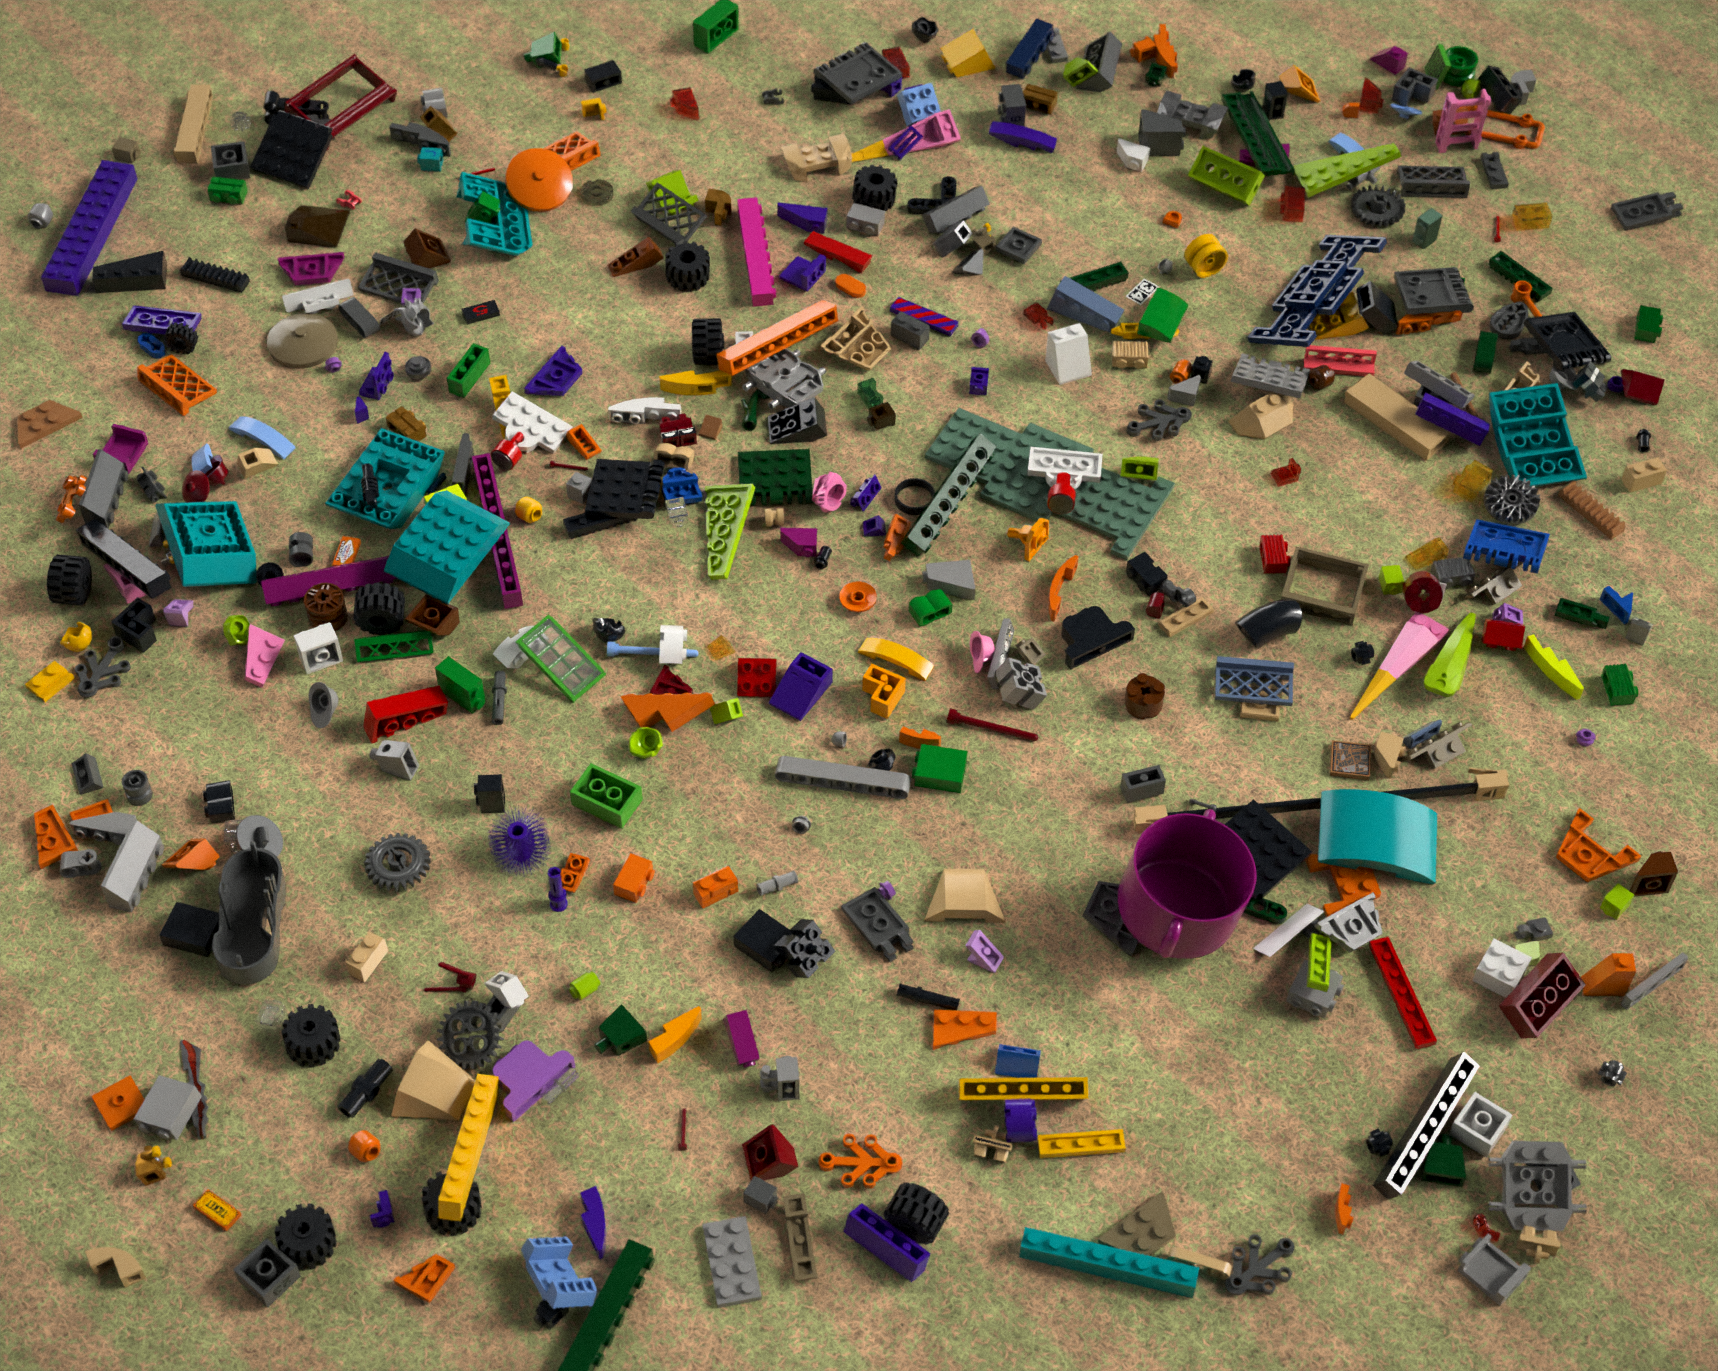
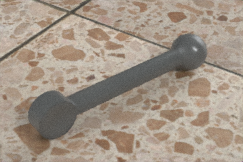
M1189 799L1190 804H1196L1214 811L1217 809L1215 804L1209 805L1196 799Z

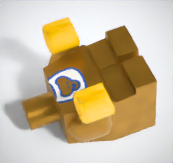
M145 1146L144 1151L137 1156L135 1164L136 1177L146 1186L166 1179V1173L162 1169L172 1166V1160L169 1157H165L163 1162L160 1161L161 1150L158 1146Z

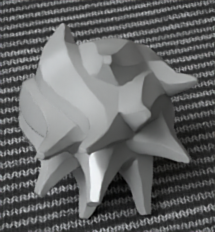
M404 298L406 308L394 309L395 312L401 313V316H398L395 320L401 321L409 334L420 336L426 327L434 324L430 319V310L421 302L420 298H415L413 303Z

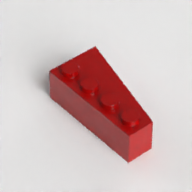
M440 685L392 695L382 699H374L366 704L363 728L371 744L378 742L377 738L384 735L388 738L395 735L394 731L402 728L406 730L413 728L419 721L423 724L446 715L448 700Z

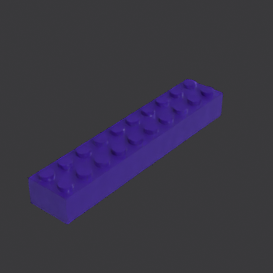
M101 161L41 276L45 291L73 296L79 295L137 181L134 165Z

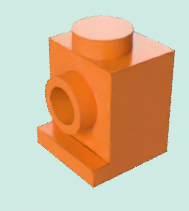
M1146 36L1144 40L1133 43L1130 55L1138 63L1155 57L1156 44L1149 36Z

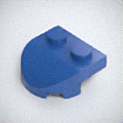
M681 467L668 470L667 474L663 477L661 488L667 507L702 502L698 477L694 472L691 474Z

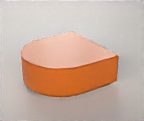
M1359 103L1345 104L1342 110L1343 116L1358 118Z
M1169 211L1164 216L1162 223L1178 228L1182 222V215L1177 211Z

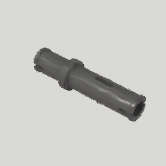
M496 671L494 674V685L492 686V723L494 725H502L504 719L505 694L507 693V687L505 686L506 673L504 671Z

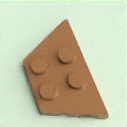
M48 400L18 415L19 447L22 449L83 418L81 412Z

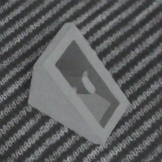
M1200 375L1170 386L1167 399L1194 406L1200 386Z
M1635 617L1625 638L1644 645L1654 624Z

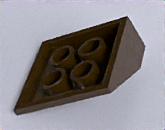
M300 205L289 216L285 225L287 241L337 248L350 211Z

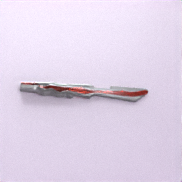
M181 1040L184 1071L188 1070L189 1082L187 1084L194 1085L202 1095L191 1116L194 1127L197 1130V1137L199 1140H203L206 1138V1124L209 1119L206 1115L208 1111L206 1101L208 1099L203 1094L206 1084L199 1081L201 1049L186 1040Z

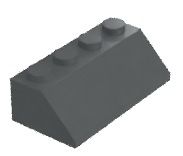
M1111 32L1086 45L1083 59L1088 60L1098 70V73L1076 85L1077 89L1102 92L1113 86L1122 43Z
M100 449L97 451L79 507L85 524L96 519L100 523H104L109 529L110 524L114 522L115 509L119 507V497L123 495L124 482L128 480V471L125 470L124 463Z

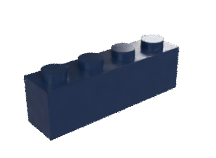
M1038 18L1035 19L1006 61V73L1024 79L1031 72L1033 64L1038 62L1040 54L1046 50L1048 42L1054 38L1053 24Z

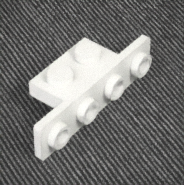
M344 279L286 294L282 298L286 312L304 308L306 313L314 314L324 308H335L336 305L340 304L339 299L353 296V290L350 280Z

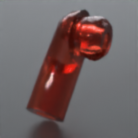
M1476 1214L1473 1218V1225L1477 1235L1484 1238L1489 1234L1492 1236L1491 1241L1497 1243L1501 1232L1489 1228L1484 1214Z

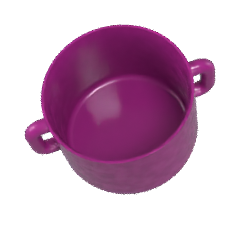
M1212 809L1206 810L1203 816L1187 813L1166 816L1147 827L1137 841L1119 884L1118 907L1125 926L1141 944L1160 954L1163 958L1195 959L1209 955L1219 949L1231 937L1255 889L1256 866L1250 850L1232 829L1215 820L1216 813Z

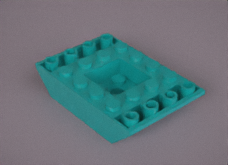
M381 428L326 501L325 505L387 529L401 528L427 493L429 487L437 479L445 452ZM367 463L373 466L374 476L378 480L380 497L377 498L378 507L373 509L370 508L367 501L363 500L361 479L363 478L362 465ZM387 486L392 487L391 489L383 490Z
M236 501L156 503L155 507L183 587L250 584L257 582L256 553Z

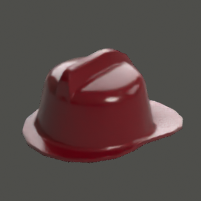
M216 455L210 460L212 468L205 473L209 479V484L213 487L219 483L225 485V478L229 473L222 457Z

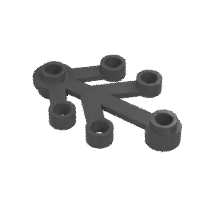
M1161 399L1155 401L1154 409L1167 412L1170 415L1149 410L1148 405L1140 404L1138 406V414L1154 419L1141 423L1131 421L1127 425L1126 432L1129 436L1136 437L1140 435L1141 430L1159 425L1153 431L1152 438L1155 441H1161L1168 423L1175 421L1173 425L1169 426L1168 431L1170 436L1175 437L1179 435L1182 423H1186L1191 419L1192 413L1185 407L1176 409L1167 406Z
M114 636L108 640L109 651L99 666L94 650L90 649L84 653L93 675L88 679L86 666L84 664L75 666L76 675L81 680L78 687L80 696L89 698L94 696L99 689L108 686H120L121 679L118 675H111L109 679L99 681V679L119 671L122 673L130 671L131 666L127 660H122L118 664L109 666L115 655L120 653L125 647L121 637Z
M1257 1234L1251 1235L1248 1239V1246L1250 1247L1249 1269L1242 1274V1261L1246 1253L1242 1247H1235L1231 1254L1233 1274L1226 1279V1289L1233 1295H1242L1246 1290L1263 1292L1266 1295L1273 1294L1276 1285L1270 1279L1288 1282L1291 1279L1292 1271L1288 1267H1282L1279 1270L1266 1269V1267L1280 1257H1290L1295 1248L1293 1241L1288 1238L1280 1239L1276 1248L1258 1261L1262 1239ZM1251 1240H1257L1258 1244H1253ZM1286 1243V1244H1288L1290 1247H1289V1248H1284V1247L1282 1246V1244ZM1235 1252H1240L1242 1256H1236ZM1286 1272L1288 1277H1283L1281 1273ZM1253 1277L1270 1278L1263 1283L1250 1281ZM1239 1281L1241 1285L1236 1286L1233 1282ZM1265 1285H1270L1272 1289H1266Z

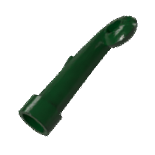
M759 389L752 393L748 404L745 399L741 400L744 407L742 427L748 431L756 428L758 398H770Z

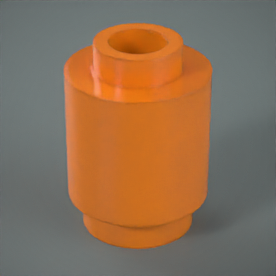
M1181 359L1176 363L1170 374V379L1174 384L1188 379L1192 371L1191 362Z

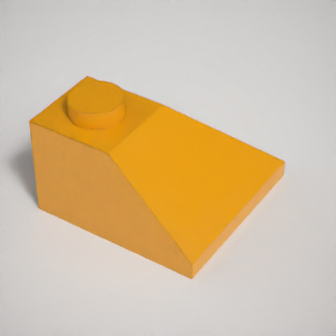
M1294 64L1279 75L1285 89L1291 94L1317 103L1320 102L1313 80Z

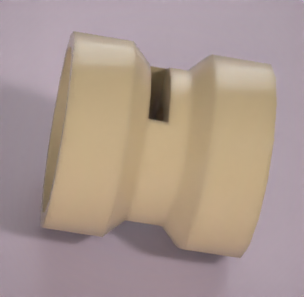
M777 508L776 510L765 509L766 527H772L774 524L784 526L783 508Z

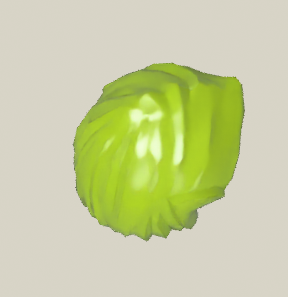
M244 615L228 616L223 623V633L230 646H243L247 644L249 621Z
M640 727L629 738V752L631 755L643 759L655 757L663 746L661 733L653 728Z

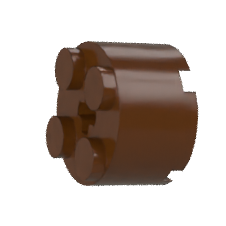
M1140 673L1137 677L1131 679L1127 684L1125 694V706L1128 713L1138 719L1156 717L1163 707L1165 685L1158 679L1145 673Z

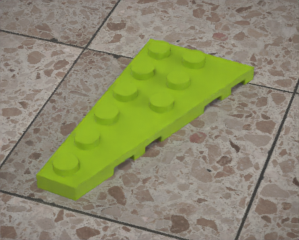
M1395 143L1297 164L1293 165L1297 180L1309 198L1401 157V153Z
M753 484L705 486L707 498H705L707 505V549L709 550L707 561L708 576L711 580L728 579L755 491Z

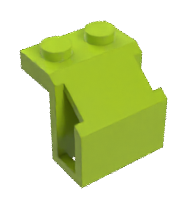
M673 170L646 182L649 192L658 182L692 206H694L695 202L699 201L697 194L690 195L681 170ZM661 189L655 193V198L663 196ZM674 198L667 199V206L675 204ZM658 201L660 208L664 207V201ZM670 209L668 213L675 215L676 209Z

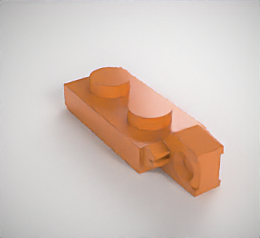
M895 514L892 518L883 546L886 548L883 558L889 562L895 554L898 555L903 549L904 545L900 542L909 531L912 523L898 514Z

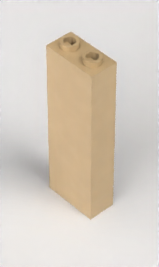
M1370 373L1364 378H1360L1354 386H1350L1345 391L1344 403L1424 460L1427 461L1449 443L1452 432L1415 415L1416 405Z

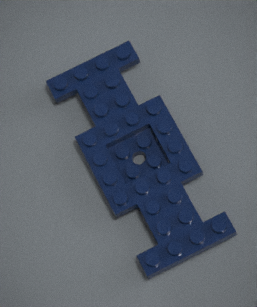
M1326 235L1319 243L1320 250H1328L1329 252L1322 260H1316L1312 265H1302L1272 304L1273 311L1282 313L1270 328L1254 327L1247 337L1248 342L1309 347L1317 335L1315 331L1306 330L1318 314L1333 315L1364 275L1363 268L1354 267L1364 252L1380 253L1387 244L1386 237Z

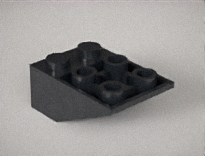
M813 397L769 415L770 444L813 442L827 436L825 409Z

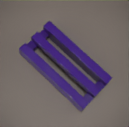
M910 126L888 150L892 151L901 160L923 136L914 127ZM911 131L913 132L897 150L894 149ZM917 135L918 137L900 154L899 152Z

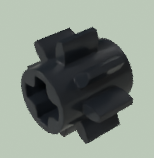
M1364 641L1356 642L1355 648L1351 649L1353 661L1362 665L1371 663L1370 658L1374 657L1373 646Z
M1379 1128L1369 1132L1370 1135L1366 1139V1145L1370 1153L1379 1154L1380 1157L1389 1154V1150L1393 1146L1390 1134L1387 1131L1380 1132Z

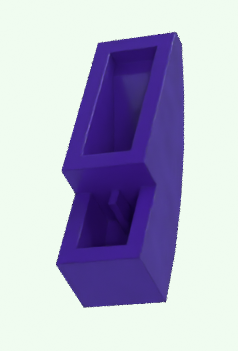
M594 1186L580 1192L581 1202L586 1212L581 1214V1220L600 1260L604 1258L607 1232L602 1200L597 1187Z

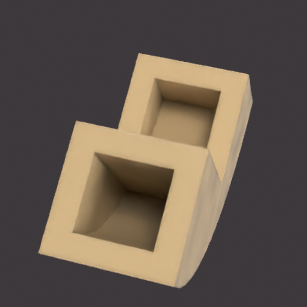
M99 1247L85 1251L95 1275L116 1266L125 1288L146 1279L138 1261L124 1250L114 1247Z

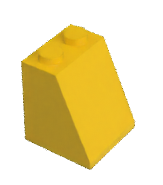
M974 28L940 48L943 52L941 55L945 64L949 63L946 65L951 74L954 73L957 78L995 69Z

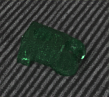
M874 378L862 381L857 386V394L868 410L871 407L882 404L884 400L883 395L876 390L877 382Z

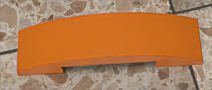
M1077 555L1068 559L1058 569L1052 580L1048 611L1050 620L1053 622L1061 605V597L1058 596L1064 579L1072 581L1078 567L1079 556Z

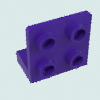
M820 254L812 262L797 256L779 275V278L808 292L826 272V256Z
M384 352L377 367L372 366L359 390L360 396L380 400L382 394L386 393L387 385L389 382H392L394 377L389 352Z

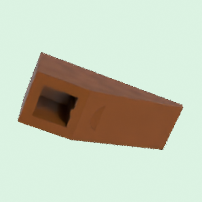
M648 236L607 266L612 276L616 277L652 267L664 259L659 247Z

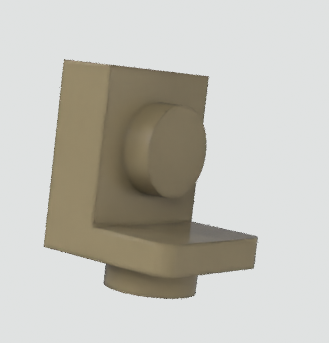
M1033 637L1027 641L1025 639L1021 640L1015 645L1017 649L1013 651L1014 655L1019 652L1027 663L1033 665L1046 655Z

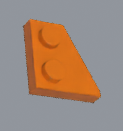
M435 1254L424 1263L411 1268L412 1271L406 1275L395 1277L394 1283L430 1304L454 1271L455 1265Z

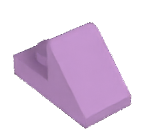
M174 599L163 609L170 626L188 627V612L193 608V600Z
M974 930L965 945L971 952L967 959L969 962L990 972H996L1004 956L981 930Z

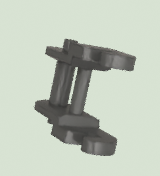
M777 88L764 91L762 93V97L765 98L763 103L783 104L784 98H781V101H779V98L774 97L781 95L782 89H779V92Z

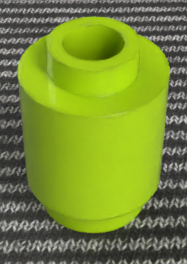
M593 971L590 973L586 972L570 983L571 988H569V992L574 999L583 1000L598 990L601 983Z

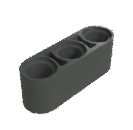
M355 297L338 305L341 315L363 338H367L380 331L377 320Z

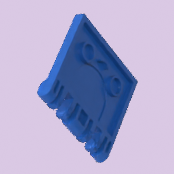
M1476 519L1464 551L1463 559L1471 560L1474 553V561H1479L1481 554H1485L1487 564H1490L1493 557L1495 558L1494 565L1507 567L1509 561H1512L1511 568L1516 569L1518 561L1524 562L1523 571L1527 572L1529 565H1532L1530 572L1538 574L1550 534Z

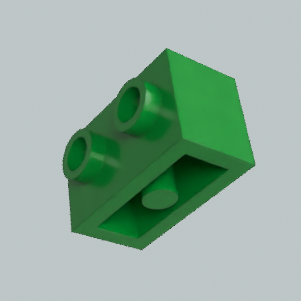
M482 191L469 208L464 222L468 218L491 224L493 216L497 217L500 211L498 207L500 200Z

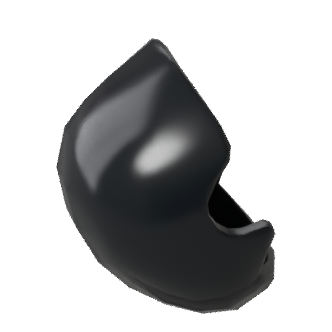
M1241 69L1239 75L1233 74L1231 86L1239 92L1251 90L1256 81L1255 72L1250 69Z

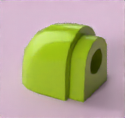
M1468 79L1464 81L1461 92L1466 99H1475L1478 96L1480 80Z

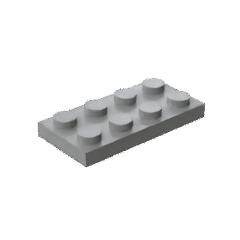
M746 1216L702 1224L717 1307L721 1308L762 1300Z

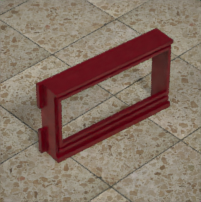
M353 54L287 100L284 112L305 118V120H311L297 107L354 69L375 89L324 124L332 128L331 134L333 139L387 99L392 103L395 102L397 90L389 86L358 59L356 54Z

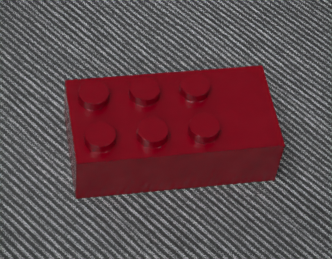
M1564 952L1547 953L1502 1001L1499 1008L1520 1038H1538L1586 984Z

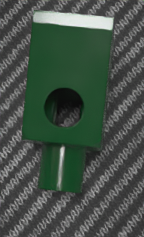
M621 1004L599 1026L601 1039L594 1046L600 1054L611 1049L619 1056L647 1041V1032Z
M1441 1134L1439 1135L1438 1142H1433L1427 1152L1421 1181L1463 1187L1466 1180V1170L1462 1147L1452 1145V1137L1450 1135Z

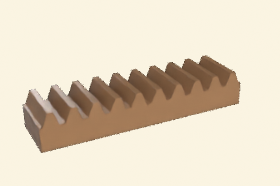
M1575 481L1559 491L1558 496L1611 540L1624 532L1625 522H1620L1619 517L1615 518L1614 513H1609L1608 508L1604 509L1603 504H1598L1597 499L1593 500L1591 494L1588 496L1586 490L1582 491V486L1577 487Z

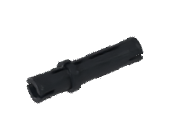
M902 983L899 984L896 995L912 999L915 1003L920 1001L950 1010H958L960 1002L959 998L923 990L920 986L915 988Z

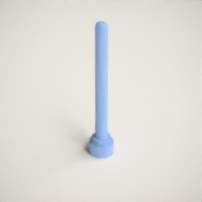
M608 641L607 656L615 657L619 653L660 655V648L619 646L616 642ZM687 649L686 657H697L699 653L697 650Z

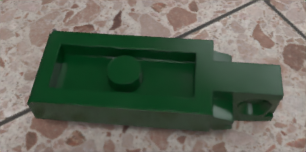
M1560 598L1554 615L1602 629L1607 628L1610 618L1598 612L1597 608Z

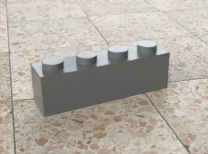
M977 186L923 214L922 217L929 233L939 235L946 231L945 228L958 223L962 219L967 220L971 218L975 212L977 214L984 211L985 207L990 203L983 186Z

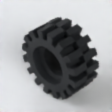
M174 323V325L170 324L163 338L164 344H167V348L171 347L170 350L172 352L175 350L178 354L179 352L190 354V352L194 351L198 341L197 332L193 331L192 327L188 328L189 325L187 324L183 326V323L179 325L177 323Z

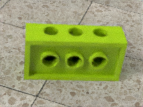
M1202 146L1188 173V176L1193 181L1248 206L1252 203L1265 177L1261 171L1206 146ZM1243 180V183L1238 185L1239 181Z

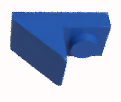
M1610 586L1605 587L1600 601L1624 625L1627 624L1632 612L1633 592L1621 598L1618 592L1614 591Z

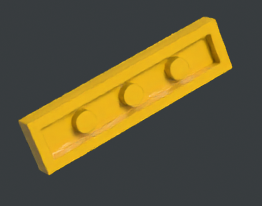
M1123 1129L1037 1136L1040 1158L1123 1153L1126 1150Z

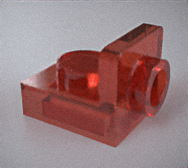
M1293 458L1289 459L1287 466L1271 471V475L1278 487L1298 482L1299 475L1301 474L1300 465Z

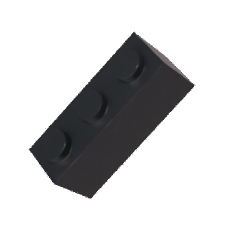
M1488 65L1477 79L1480 80V88L1486 89L1487 94L1491 97V102L1495 104L1498 112L1511 114L1522 101L1521 96L1499 67Z

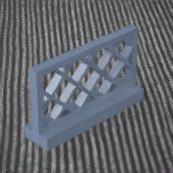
M1217 656L1215 666V700L1292 706L1294 663ZM1220 674L1230 675L1231 677L1225 681ZM1248 676L1250 679L1244 682L1239 677ZM1258 678H1267L1269 681L1263 684ZM1278 679L1288 680V683H1286V684L1283 686V685H1282L1281 683H1279L1277 680H1278ZM1235 680L1240 686L1234 689L1229 683ZM1252 682L1260 686L1255 691L1248 686ZM1274 684L1279 689L1272 692L1268 686ZM1226 687L1230 693L1220 694V690ZM1245 689L1250 694L1247 696H1243L1239 693V691ZM1264 690L1269 696L1261 697L1258 693ZM1284 692L1288 699H1280L1277 695Z

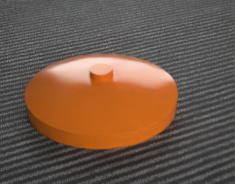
M531 148L518 153L510 161L506 171L505 182L510 196L518 205L530 211L546 212L560 207L568 199L573 185V177L570 167L560 155L548 149Z

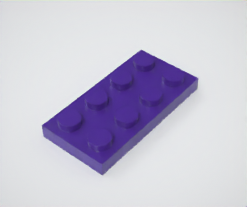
M134 305L123 321L122 327L123 330H130L132 332L139 331L165 335L170 324L174 325V323L178 325L183 323V326L187 324L189 325L188 328L192 327L193 331H195L202 317L201 313Z

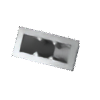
M970 560L926 564L925 571H922L923 583L927 582L929 590L942 589L945 594L975 600V584Z

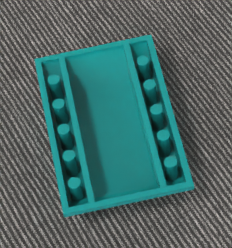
M447 490L436 492L393 545L384 572L448 605L510 525V522Z

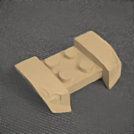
M845 134L828 137V143L805 146L800 149L797 144L781 147L794 180L808 182L807 172L833 166L838 167L840 175L849 170L852 164V155Z

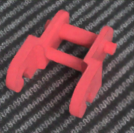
M350 190L345 191V194L349 195L350 199H336L337 204L340 203L342 207L345 208L347 206L353 210L357 203L362 202L361 198L354 195V192Z

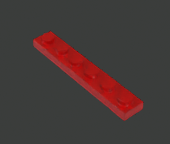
M1389 936L1369 941L1368 946L1416 1050L1436 1045L1437 1039Z

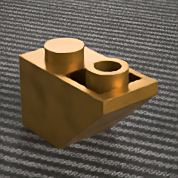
M432 106L420 116V119L428 128L439 133L448 142L458 134L444 115Z

